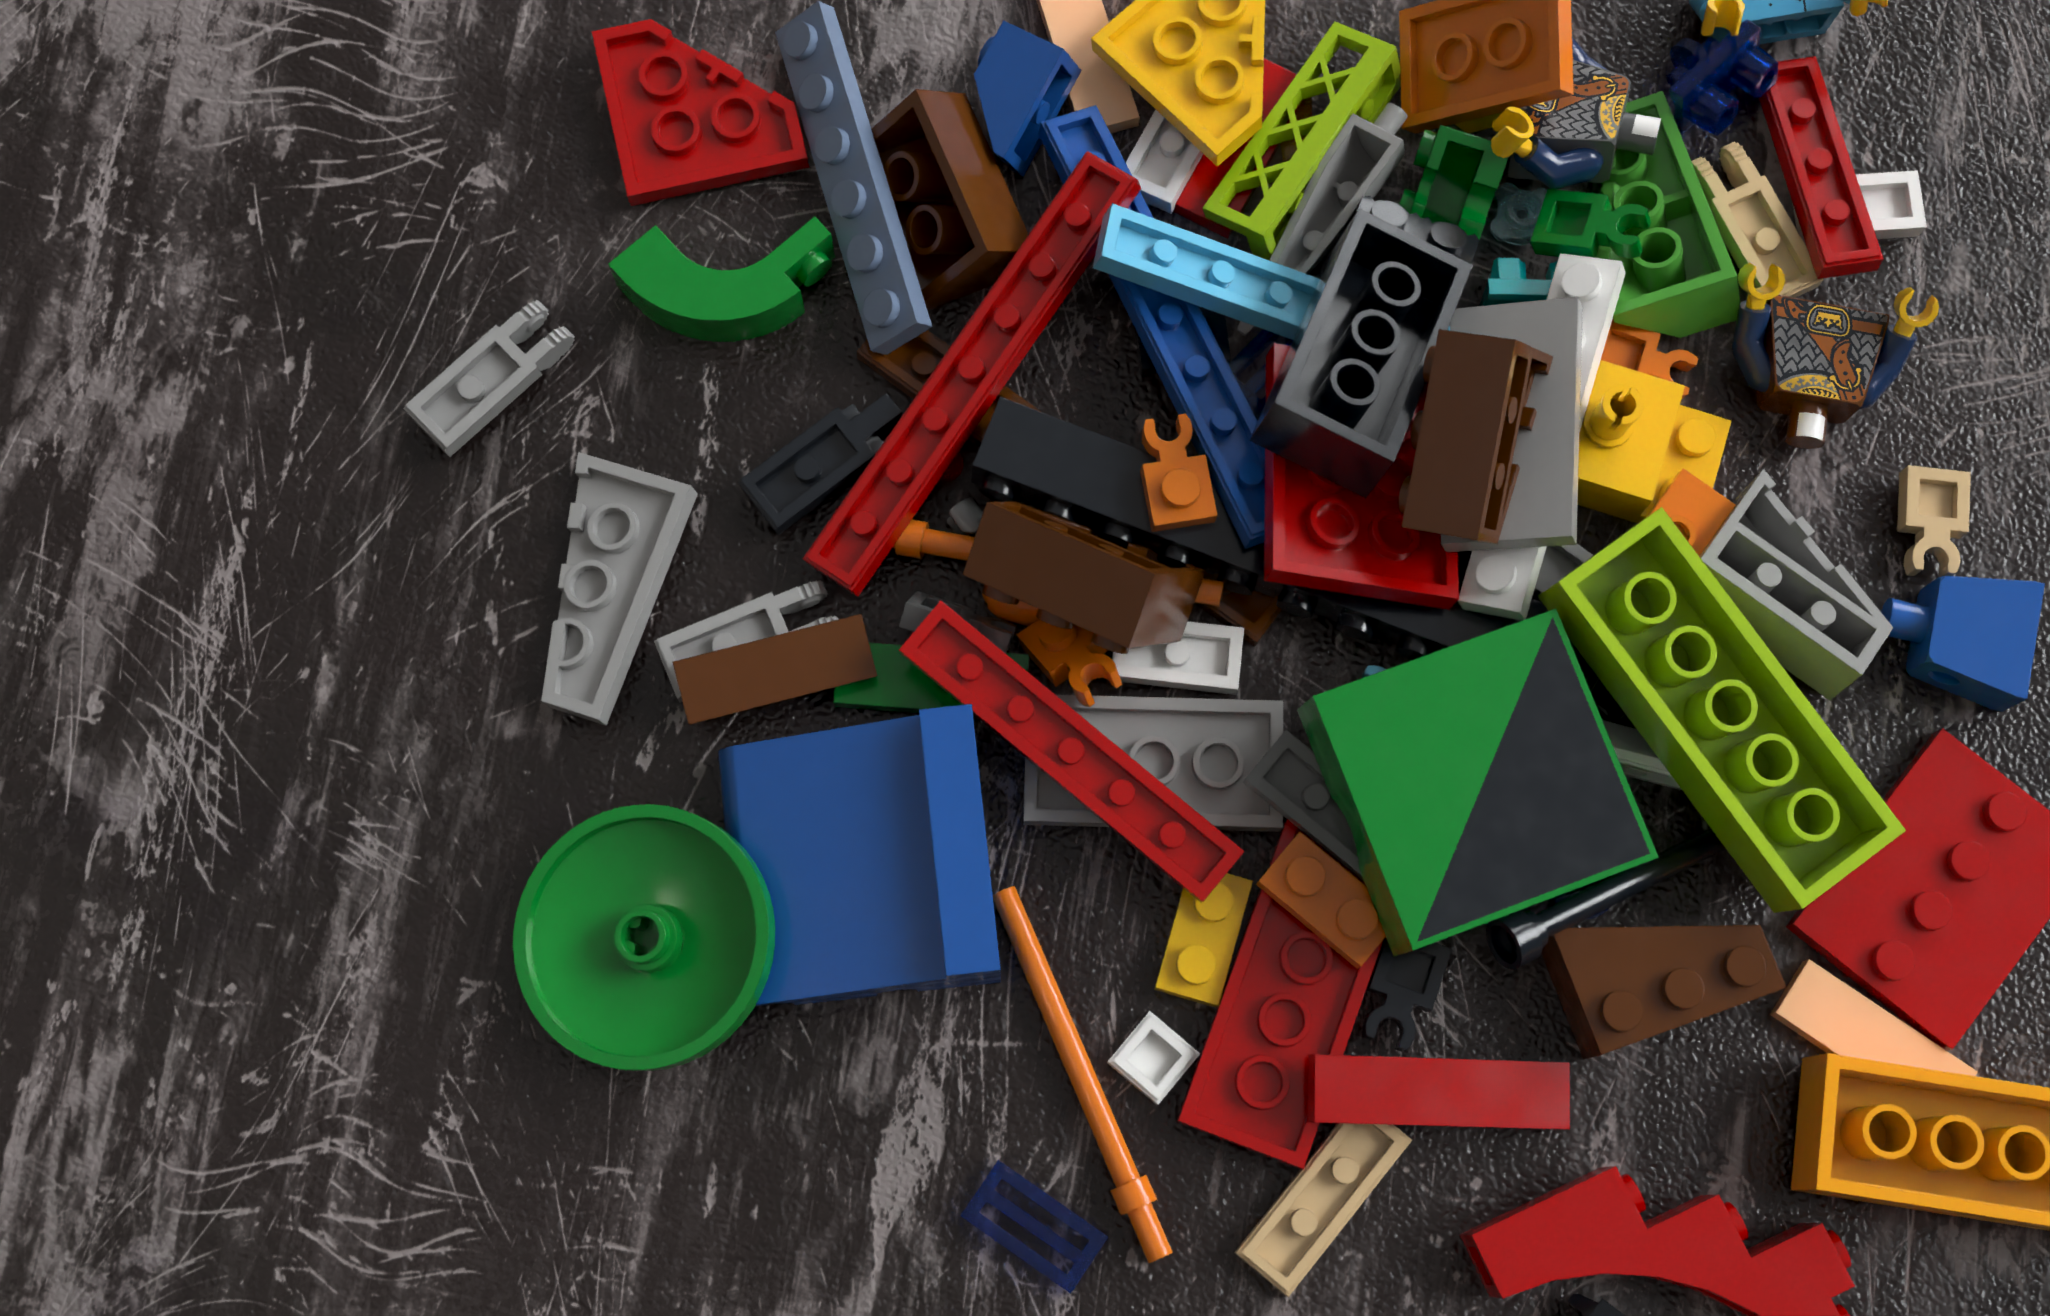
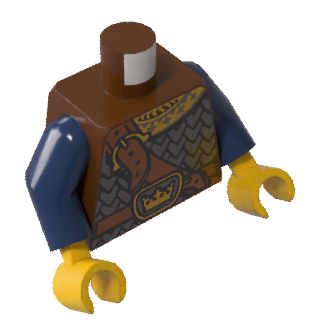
M1748 263L1740 269L1738 274V283L1748 293L1747 300L1742 301L1739 305L1731 348L1732 353L1748 386L1756 390L1758 407L1763 411L1789 415L1786 436L1787 444L1802 449L1821 448L1825 444L1827 422L1835 424L1845 423L1859 409L1871 407L1897 379L1917 341V336L1913 333L1915 327L1927 326L1934 321L1939 311L1938 300L1931 295L1922 313L1916 316H1908L1906 307L1913 296L1914 290L1912 288L1903 289L1897 294L1894 301V309L1899 319L1896 325H1888L1890 314L1779 295L1785 284V275L1782 269L1771 263L1768 270V281L1762 287L1755 288L1756 266Z

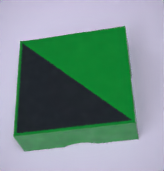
M1557 609L1314 695L1297 709L1330 796L1342 811L1351 829L1356 844L1360 872L1394 957L1659 858Z

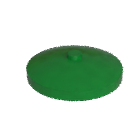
M654 804L630 805L602 812L583 821L563 835L546 852L529 877L517 908L513 931V954L517 979L523 996L540 1025L553 1039L575 1055L598 1065L630 1071H656L680 1066L704 1056L727 1040L743 1024L758 1002L769 977L775 949V918L770 893L761 872L748 852L735 838L712 822L682 809Z

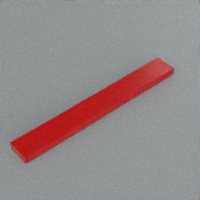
M1088 151L1084 154L805 554L803 560L809 566L858 597L1094 258L1102 219L1108 208L1113 203L1128 209L1141 190L1138 179Z

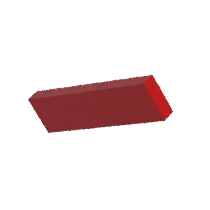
M1816 56L1757 64L1752 76L1817 279L1877 271L1884 258Z
M1309 1054L1308 1122L1570 1130V1063Z

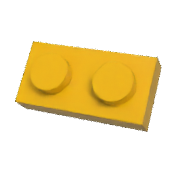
M1227 873L1202 903L1182 888L1154 990L1215 1008L1219 1006L1251 890L1252 880Z

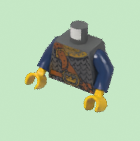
M1572 37L1574 95L1522 107L1521 109L1513 106L1506 108L1492 122V128L1498 133L1491 139V148L1498 157L1507 158L1510 156L1508 177L1540 180L1549 188L1556 190L1583 182L1603 183L1610 178L1617 149L1653 156L1661 118L1627 113L1626 107L1631 81L1627 76L1609 71L1592 59Z

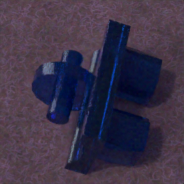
M1748 19L1741 23L1738 36H1731L1730 33L1720 43L1713 37H1709L1702 44L1689 38H1683L1671 48L1670 57L1675 68L1666 75V80L1671 86L1669 88V96L1675 107L1673 117L1681 134H1684L1695 124L1718 136L1733 123L1734 118L1738 114L1739 100L1728 94L1732 89L1738 86L1756 98L1764 95L1775 85L1778 75V62L1760 48L1761 28Z

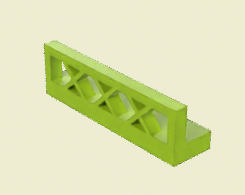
M1334 21L1262 123V128L1254 134L1203 206L1205 217L1246 236L1252 254L1270 260L1304 195L1311 177L1351 115L1354 113L1373 124L1387 103L1392 100L1401 87V67L1396 46ZM1340 46L1363 54L1355 67L1333 74L1329 73L1327 64ZM1328 92L1330 103L1322 114L1297 121L1295 110L1303 99ZM1307 135V136L1305 137V139L1303 140V142H1302V138H1301V137ZM1295 139L1297 150L1289 161L1264 168L1262 156L1270 146ZM1274 182V183L1272 184V186L1270 187V189H1269V185H1268V184ZM1259 186L1262 187L1264 197L1250 217L1227 207L1236 193Z

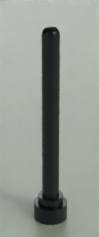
M1709 828L1658 853L1659 858L1617 873L1536 914L1532 911L1522 912L1519 910L1488 922L1486 926L1488 946L1501 965L1510 970L1518 969L1540 957L1542 948L1547 945L1549 937L1726 850V848L1713 830Z

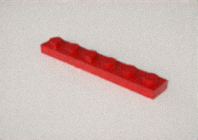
M939 601L899 649L901 655L960 704H972L973 714L1200 903L1205 901L1244 853L1243 849L943 601Z

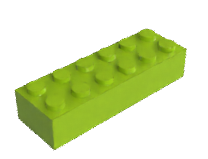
M1662 507L1538 595L1548 611L1557 609L1568 638L1774 913L1805 908L1906 831Z

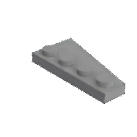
M578 452L575 474L579 477L576 501L575 503H570L567 528L571 531L567 562L566 564H561L558 588L562 591L558 620L553 621L541 701L550 708L607 726L698 493L691 485Z

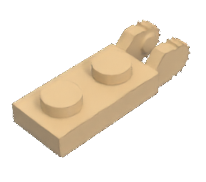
M1734 141L1720 148L1719 159L1721 166L1724 169L1723 171L1726 172L1732 187L1735 188L1728 192L1718 174L1714 172L1713 166L1710 165L1705 157H1699L1691 161L1722 239L1739 270L1748 263L1756 266L1755 288L1762 287L1768 281V270L1771 263L1780 267L1785 275V284L1779 295L1796 298L1817 288L1824 279H1817L1808 249L1768 179L1765 175L1760 176L1743 146Z

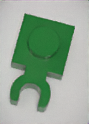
M1547 189L1530 242L1534 253L1537 255L1559 257L1561 253L1596 258L1599 246H1607L1620 257H1639L1642 253L1639 237L1624 235L1623 233L1632 227L1649 229L1651 220L1648 209L1638 204H1627L1611 211V204L1606 194Z

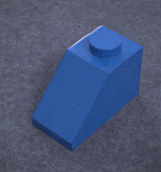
M1003 20L996 35L989 38L982 47L978 58V68L974 73L993 152L1014 173L1023 177L1042 144L1038 135L1040 123L1055 118L1058 115L1082 70L1063 48Z

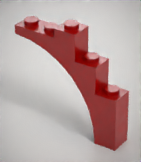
M1616 1166L1600 1167L1460 1234L1489 1297L1501 1299L1550 1281L1598 1274L1645 1276L1693 1289L1740 1312L1744 1316H1850L1842 1305L1834 1304L1832 1297L1855 1287L1847 1271V1268L1851 1267L1849 1253L1839 1236L1833 1230L1827 1231L1823 1223H1800L1746 1249L1743 1243L1744 1240L1748 1239L1746 1225L1734 1205L1728 1201L1723 1203L1719 1194L1699 1195L1644 1222L1640 1215L1641 1212L1646 1210L1642 1194L1634 1180L1627 1173L1620 1175Z

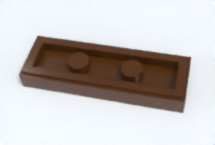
M862 614L672 662L688 724L877 676Z

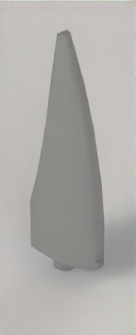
M1387 103L1373 124L1354 113L1351 115L1311 177L1304 195L1269 261L1310 275L1335 247L1356 214L1362 197L1371 196L1373 199L1404 157V141L1395 136L1408 117L1402 108L1393 103ZM1240 321L1237 331L1241 335L1246 336L1256 326Z

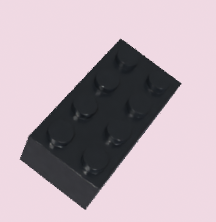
M1359 208L1331 252L1249 441L1367 498L1395 462L1426 384L1423 377V367L1427 351L1432 345H1436L1438 330L1448 329L1473 265Z

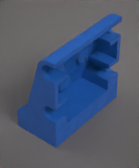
M972 704L919 709V715L734 745L718 751L725 831L736 839L756 863L770 893L774 910L775 949L773 963L764 990L755 1007L778 1003L801 1005L877 996L878 993L895 990L916 989L919 992L1001 982Z

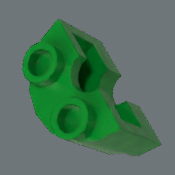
M1443 125L1439 126L1437 133L1425 129L1413 165L1424 168L1417 190L1413 191L1405 188L1399 205L1405 208L1409 214L1417 213L1420 218L1429 217L1432 223L1440 221L1455 224L1464 230L1468 236L1475 234L1480 240L1490 205L1498 189L1508 157L1496 156L1491 148V140Z

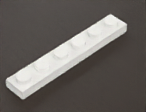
M1560 253L1546 300L1579 297L1583 306L1580 433L1626 272L1622 261ZM1547 546L1472 551L1459 594L1458 602L1462 609L1515 620H1525Z

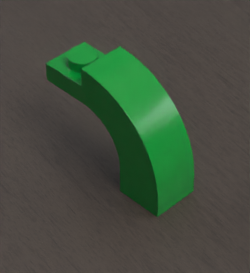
M813 217L759 262L741 269L716 270L691 261L655 225L608 263L617 287L644 315L655 323L685 337L712 342H735L764 336L781 329L803 315L805 308L799 287L802 284L809 287L824 277L831 268L835 252L831 233L816 217Z

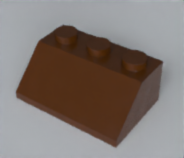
M915 89L872 128V132L927 310H931L994 285L1029 234L966 93Z

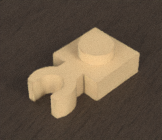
M1908 465L1899 472L1897 532L1915 534V544L1907 550L1904 556V570L1907 575L1915 576L1924 569L1925 553L1932 554L1938 559L1940 564L1939 577L1953 576L1957 573L1960 566V554L1955 544L1950 541V538L1960 539L1969 532L1971 472Z

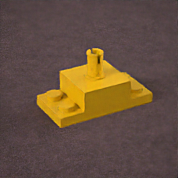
M1600 360L1579 433L1578 505L1639 523L1648 516L1677 473L1683 468L1713 488L1732 420L1680 405L1685 388L1684 385Z

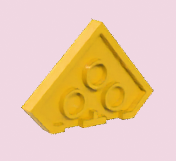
M1134 0L1091 37L1092 51L1217 167L1262 128L1265 0Z

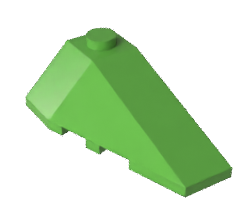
M1660 91L1628 102L1626 107L1627 113L1661 118L1653 156L1617 149L1610 178L1601 183V194L1608 195L1612 208L1611 211L1623 205L1638 204L1648 209L1651 220L1649 229L1632 227L1623 233L1624 235L1639 237L1642 247L1641 256L1624 258L1616 255L1610 247L1599 246L1596 258L1622 261L1626 272L1613 315L1614 323L1679 338L1737 320L1740 305L1738 276L1664 92Z

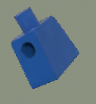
M1941 576L1920 590L1916 604L1893 598L1886 600L1881 613L1893 626L1888 637L1910 641L1906 671L1911 677L2000 712L2027 699L2045 583L2023 580Z

